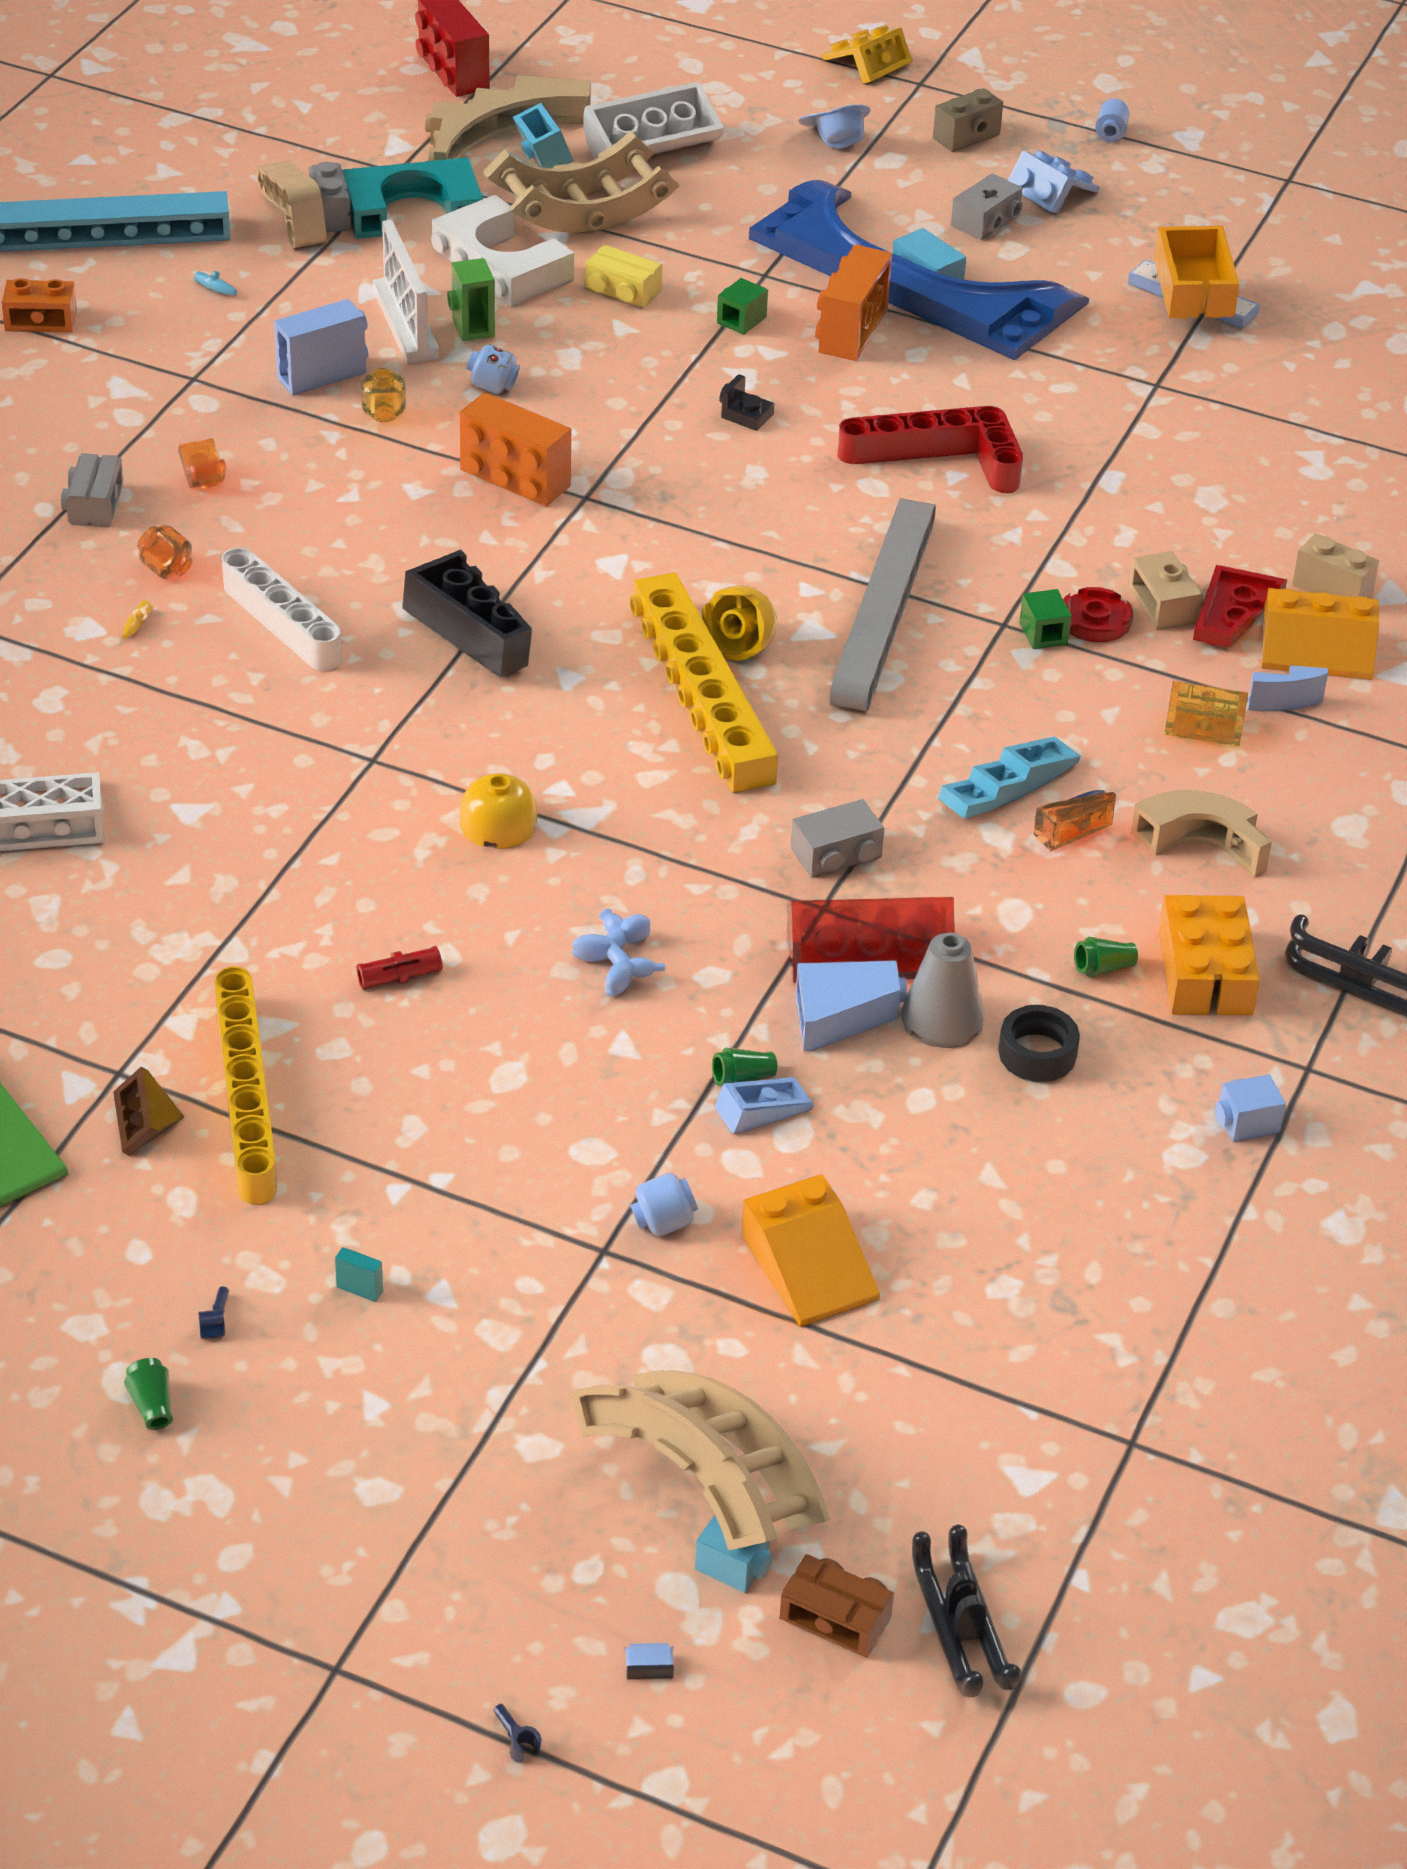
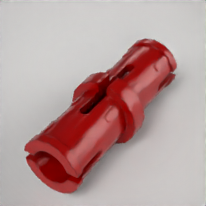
M437 946L406 954L397 951L391 953L389 958L356 965L357 977L362 990L393 981H398V984L408 982L410 977L443 970L442 958Z

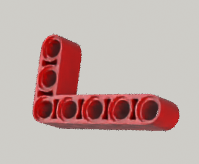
M977 406L852 417L844 419L839 424L837 457L844 463L866 464L976 454L988 484L993 490L1000 493H1012L1020 487L1023 453L1005 412L998 407Z

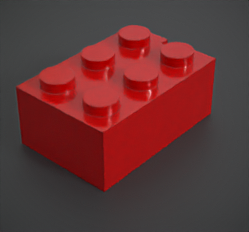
M418 0V12L415 13V21L419 30V39H416V50L419 57H422L427 62L431 71L438 75L443 85L447 86L455 97L475 93L476 88L490 89L489 34L459 0Z

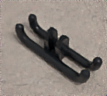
M1299 914L1294 917L1290 926L1292 939L1285 950L1287 963L1293 970L1333 988L1407 1016V999L1374 986L1376 981L1379 980L1407 991V974L1386 966L1391 957L1392 947L1383 944L1373 958L1369 959L1364 957L1368 949L1369 938L1359 935L1351 948L1346 950L1308 934L1306 928L1309 925V919L1305 915ZM1303 949L1340 964V972L1304 958L1301 954Z
M956 1524L949 1531V1555L955 1575H952L947 1582L945 1598L932 1563L931 1537L928 1533L920 1531L912 1539L914 1569L958 1690L967 1698L978 1696L982 1690L983 1676L977 1671H971L961 1644L962 1641L979 1638L995 1682L1003 1690L1015 1689L1021 1678V1670L1017 1665L1008 1663L969 1559L967 1529L960 1524Z

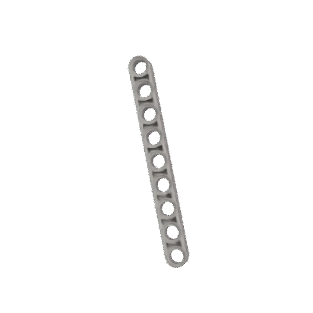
M900 498L834 675L830 692V705L866 712L869 710L933 529L936 504Z

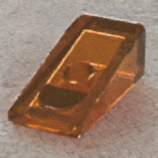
M1107 792L1053 802L1036 808L1034 836L1047 849L1053 851L1112 825L1116 794L1114 792Z

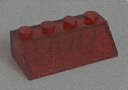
M954 897L798 900L787 902V937L793 983H796L798 963L896 961L899 977H905L906 980L915 979L931 940L943 933H955Z

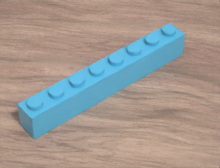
M227 191L0 202V252L231 240Z

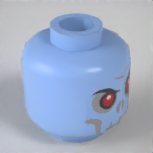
M488 344L480 352L473 351L467 364V370L472 371L471 382L474 386L499 395L505 390L510 391L512 389L520 366L516 364V357L513 353Z

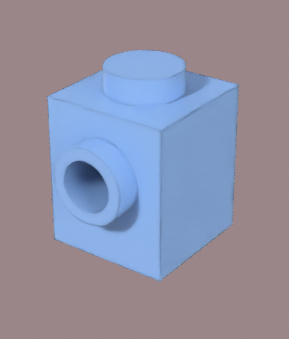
M1270 1074L1237 1079L1222 1084L1220 1100L1215 1104V1114L1219 1125L1225 1126L1232 1141H1242L1280 1133L1286 1102Z

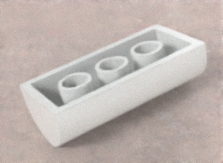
M699 81L585 106L584 110L586 141L594 159H598L597 154L613 146L630 130L648 145L655 154L718 140L721 138L724 130Z

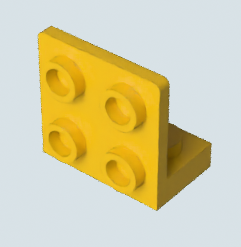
M888 25L877 27L871 30V33H869L868 29L856 32L851 35L852 39L849 42L847 39L835 42L830 45V51L822 54L823 61L853 54L862 83L871 82L913 62L902 27L889 29Z

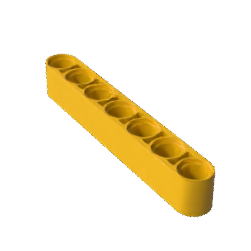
M230 966L223 968L215 975L214 983L238 1194L244 1202L252 1205H261L271 1201L277 1194V1176L253 980L251 973L245 968Z

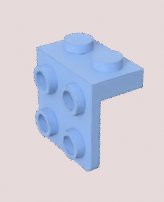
M1023 150L1008 181L1023 187V196L1056 214L1059 213L1072 185L1095 193L1100 188L1092 182L1094 178L1092 175L1080 169L1074 170L1070 167V162L1055 155L1052 157L1040 150H1037L1035 154Z

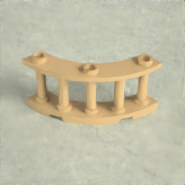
M631 130L613 146L597 154L598 159L582 165L580 162L554 165L553 168L539 167L537 163L523 160L504 149L483 171L490 181L516 195L518 199L510 206V210L536 226L570 233L598 231L628 222L657 206L680 186L660 166L655 170L649 166L646 161L655 153ZM637 170L643 179L623 191L616 182ZM604 188L610 195L596 200H589L586 196Z
M655 1370L631 1375L634 1387L626 1385H597L570 1391L582 1437L616 1435L630 1439L638 1437L655 1444L654 1449L670 1458L683 1471L690 1470L705 1487L702 1494L718 1520L728 1551L777 1539L772 1522L784 1519L787 1530L830 1520L823 1495L815 1477L791 1438L765 1410L733 1387L696 1373L678 1370ZM720 1435L731 1441L744 1455L737 1456L731 1446ZM759 1470L777 1501L765 1504L757 1485L750 1475L751 1472Z

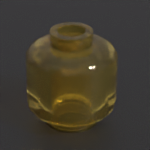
M379 368L366 375L361 382L363 411L379 422L393 421L406 409V383L402 376L387 368Z

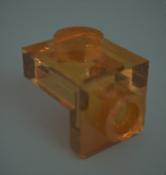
M213 438L179 445L178 454L189 488L199 486L201 488H210L216 486L219 482H224L226 463L224 459L219 458Z

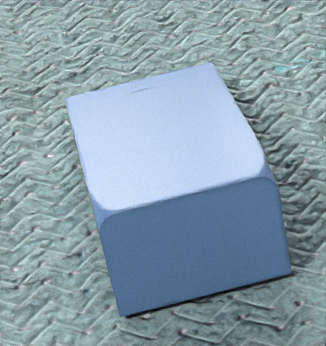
M791 1077L723 1084L715 1107L730 1132L740 1133L813 1109L814 1104L797 1079Z

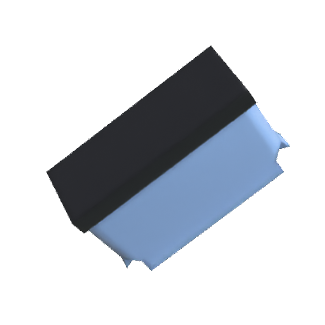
M669 1643L630 1644L629 1649L625 1647L627 1679L673 1678L674 1646L670 1648Z

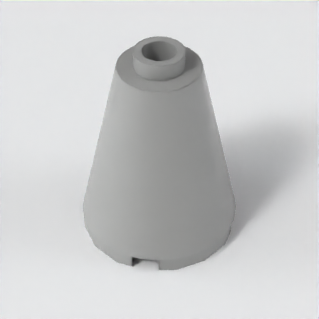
M943 933L934 937L930 942L903 1004L902 1021L906 1031L911 1035L912 1031L922 1037V1043L941 1048L958 1047L968 1043L969 1037L976 1032L978 1036L982 1031L985 1014L970 942L965 937L956 933Z

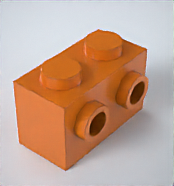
M25 278L6 280L2 298L5 331L73 332L77 313L74 281H63L60 279L41 281Z

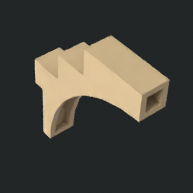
M517 75L515 87H509V90L476 88L474 99L468 100V104L435 101L432 113H427L425 119V131L430 132L431 145H433L429 149L428 161L461 158L478 144L495 136L518 129L513 117L539 103L544 106L556 124H584L585 106L591 105V80Z

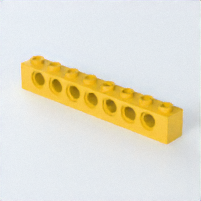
M672 572L635 579L634 595L629 597L631 613L633 617L639 618L644 638L651 640L656 660L662 662L665 666L667 680L670 685H675L682 708L687 707L693 729L700 731L706 753L713 755L719 777L727 781L732 793L776 784L778 754L677 573Z

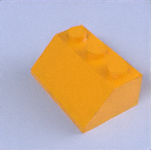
M1268 588L1262 621L1261 668L1289 671L1290 665L1328 668V675L1373 680L1379 630V599H1369L1363 596L1331 595L1325 592L1311 593L1291 589Z

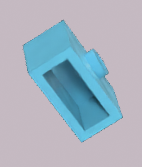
M541 103L513 117L523 139V142L520 143L528 160L534 158L537 164L544 168H553L554 165H563L574 161L560 128Z

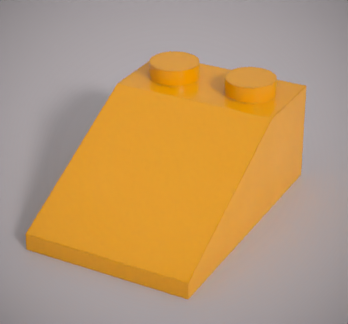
M823 1174L743 1200L741 1236L800 1327L880 1300V1292L844 1206Z

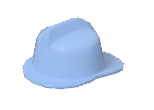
M862 104L843 106L829 112L803 116L799 118L798 123L804 126L817 127L823 142L829 147L836 149L845 148L863 139L864 118L870 113V108Z

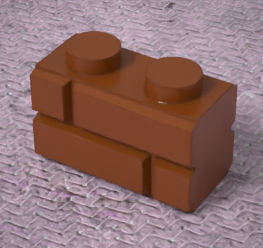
M805 1554L795 1574L791 1576L783 1589L779 1619L868 1658L877 1643L878 1637L882 1635L890 1621L894 1592L888 1590L878 1579L872 1577L863 1579L845 1571L835 1560L829 1558L820 1560Z

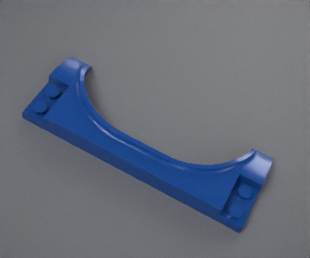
M823 180L807 181L790 189L787 203L749 228V240L828 276H831L832 273H837L841 258L848 255L854 244L886 251L865 241L848 229L838 216L836 208L851 198V192ZM892 253L888 303L1012 360H1016L1089 304V297L1053 281L977 282L962 280L939 274Z

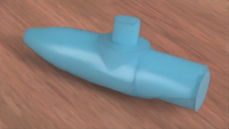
M198 271L194 275V281L208 289L225 295L237 294V291L230 284L219 278L220 272L213 271V275Z

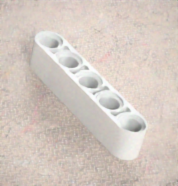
M233 548L224 552L222 555L223 584L225 592L313 669L331 671L340 666L342 662L340 628L336 623L252 551L245 548Z

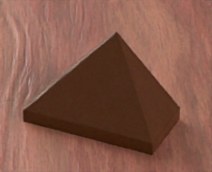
M142 1066L113 1091L122 1153L128 1156L185 1117L151 1073Z

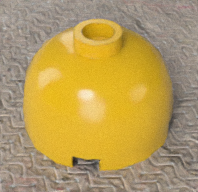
M736 585L718 590L713 594L714 596L710 602L705 604L702 610V619L719 650L723 652L724 659L732 661L749 659L758 655L771 644L777 630L775 607L770 599L755 587Z
M493 773L481 776L470 784L463 794L460 804V828L466 838L476 845L483 847L484 841L497 843V849H507L521 845L533 836L537 823V803L534 794L524 781L509 774Z

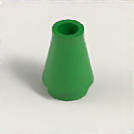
M1089 936L1084 941H1079L1076 944L1074 961L1079 973H1086L1089 977H1094L1121 968L1134 967L1138 961V951L1133 942L1124 943Z
M726 1047L722 1052L715 1053L712 1058V1074L718 1086H723L726 1083L757 1081L766 1077H774L777 1074V1059L772 1051L758 1052Z
M144 1358L130 1364L126 1369L124 1386L142 1415L146 1428L158 1430L167 1427L173 1421L170 1406L169 1370L162 1366L161 1361L157 1358Z

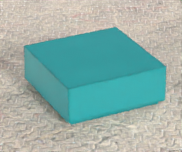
M342 1247L335 1257L336 1287L376 1302L383 1293L382 1262Z

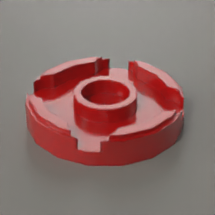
M1085 587L1078 589V594L1070 596L1071 593L1064 597L1063 600L1072 615L1069 633L1078 639L1090 642L1117 640L1127 634L1132 625V605L1128 600L1127 604L1122 601L1121 595L1113 590L1102 587Z

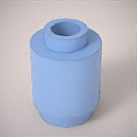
M1110 99L1104 102L1099 109L1096 132L1105 141H1118L1126 133L1130 111L1122 100Z

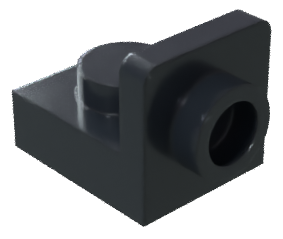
M738 374L729 384L726 383L720 392L719 401L722 403L721 418L758 431L774 415V403L757 395L746 393V377Z

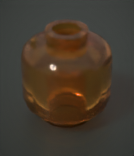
M170 525L152 526L143 533L138 541L139 560L162 579H168L175 574L182 576L192 565L193 559L190 557L192 554L191 542Z

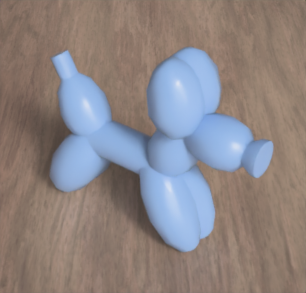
M604 909L600 913L599 918L603 921L608 934L606 936L598 934L582 935L572 943V953L580 960L595 962L609 958L614 965L606 976V994L610 997L618 996L624 992L629 986L632 976L643 978L655 971H665V963H654L650 959L643 957L631 959L622 949L625 943L637 944L649 937L651 922L645 915H630L623 920L620 915L612 913L611 909Z

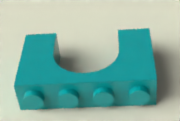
M468 157L342 169L350 197L351 227L355 239L383 236L382 221L387 220L386 206L396 200L404 198L428 199L441 205L446 214L483 200Z

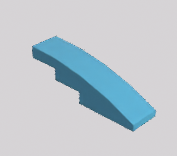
M1055 736L1004 747L999 761L973 766L968 780L942 785L938 799L963 819L992 811L1022 798L1049 783L1079 763L1081 755Z

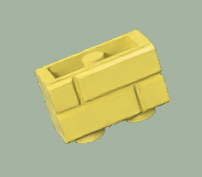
M604 244L597 250L596 254H593L586 261L585 287L594 292L644 308L651 301V298L654 299L661 292L663 265Z

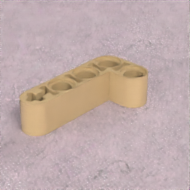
M290 161L257 166L256 175L260 192L285 213L287 234L292 248L326 243L327 235L323 203L316 181Z

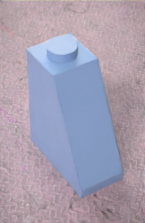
M896 961L798 963L796 1000L803 1051H813L897 1020L899 1002H905L907 998L906 978L898 976Z

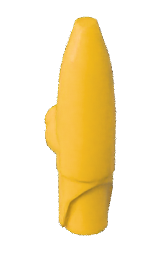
M141 601L130 615L123 628V639L134 635L143 625L153 609L149 601Z

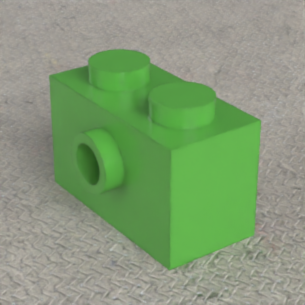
M485 258L451 262L452 290L447 292L449 309L452 311V320L462 341L495 337V279Z

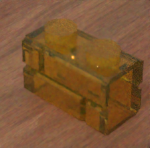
M1173 681L1164 735L1240 746L1248 692Z

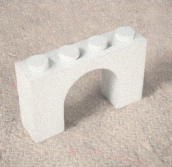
M496 195L432 219L431 242L433 248L451 262L485 258L495 279V296L511 307L574 281V252L555 238L516 252H502L488 248L515 237V213L510 210L509 204Z

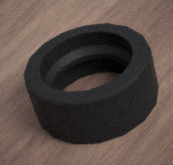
M1026 1005L1015 1009L1004 1018L1001 1027L998 1047L1000 1060L1009 1072L1021 1079L1034 1082H1048L1062 1078L1074 1068L1080 1041L1078 1025L1068 1014L1055 1007ZM1038 1034L1054 1039L1062 1047L1053 1051L1038 1052L1025 1048L1016 1039L1026 1035Z

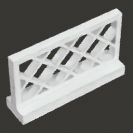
M382 221L384 278L373 279V292L406 364L439 359V347L427 323L426 290L393 221Z
M99 772L0 780V794H8L0 799V851L104 843ZM88 787L82 792L74 790L75 788ZM36 791H47L42 795L34 793ZM60 797L67 799L62 804L55 802ZM21 800L27 802V804L22 807L14 805Z

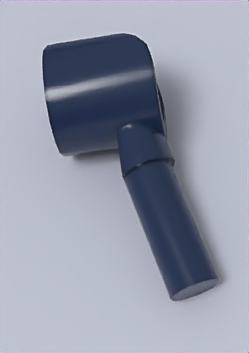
M219 1287L214 1305L212 1306L213 1310L198 1312L201 1339L225 1335L224 1308L229 1294L227 1287Z
M498 1704L493 1709V1712L512 1740L510 1747L511 1758L515 1762H523L524 1751L519 1746L521 1743L530 1744L534 1748L535 1753L539 1754L542 1738L537 1729L531 1726L521 1727L513 1719L504 1704Z

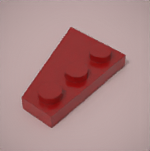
M1216 564L1194 629L1193 640L1229 648L1264 613L1268 588L1286 589L1287 579Z

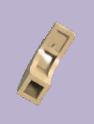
M1179 790L1157 794L1135 804L1131 834L1155 855L1183 843H1205L1218 847L1228 853L1255 877L1267 871L1272 841L1264 833L1255 828L1258 814L1246 805L1223 795L1206 791Z

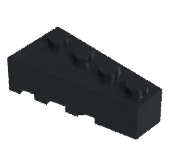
M461 549L405 571L403 610L500 678L528 666L532 627L510 603H503L499 599L500 592L494 585H486L482 580V572L476 565H468L467 555Z

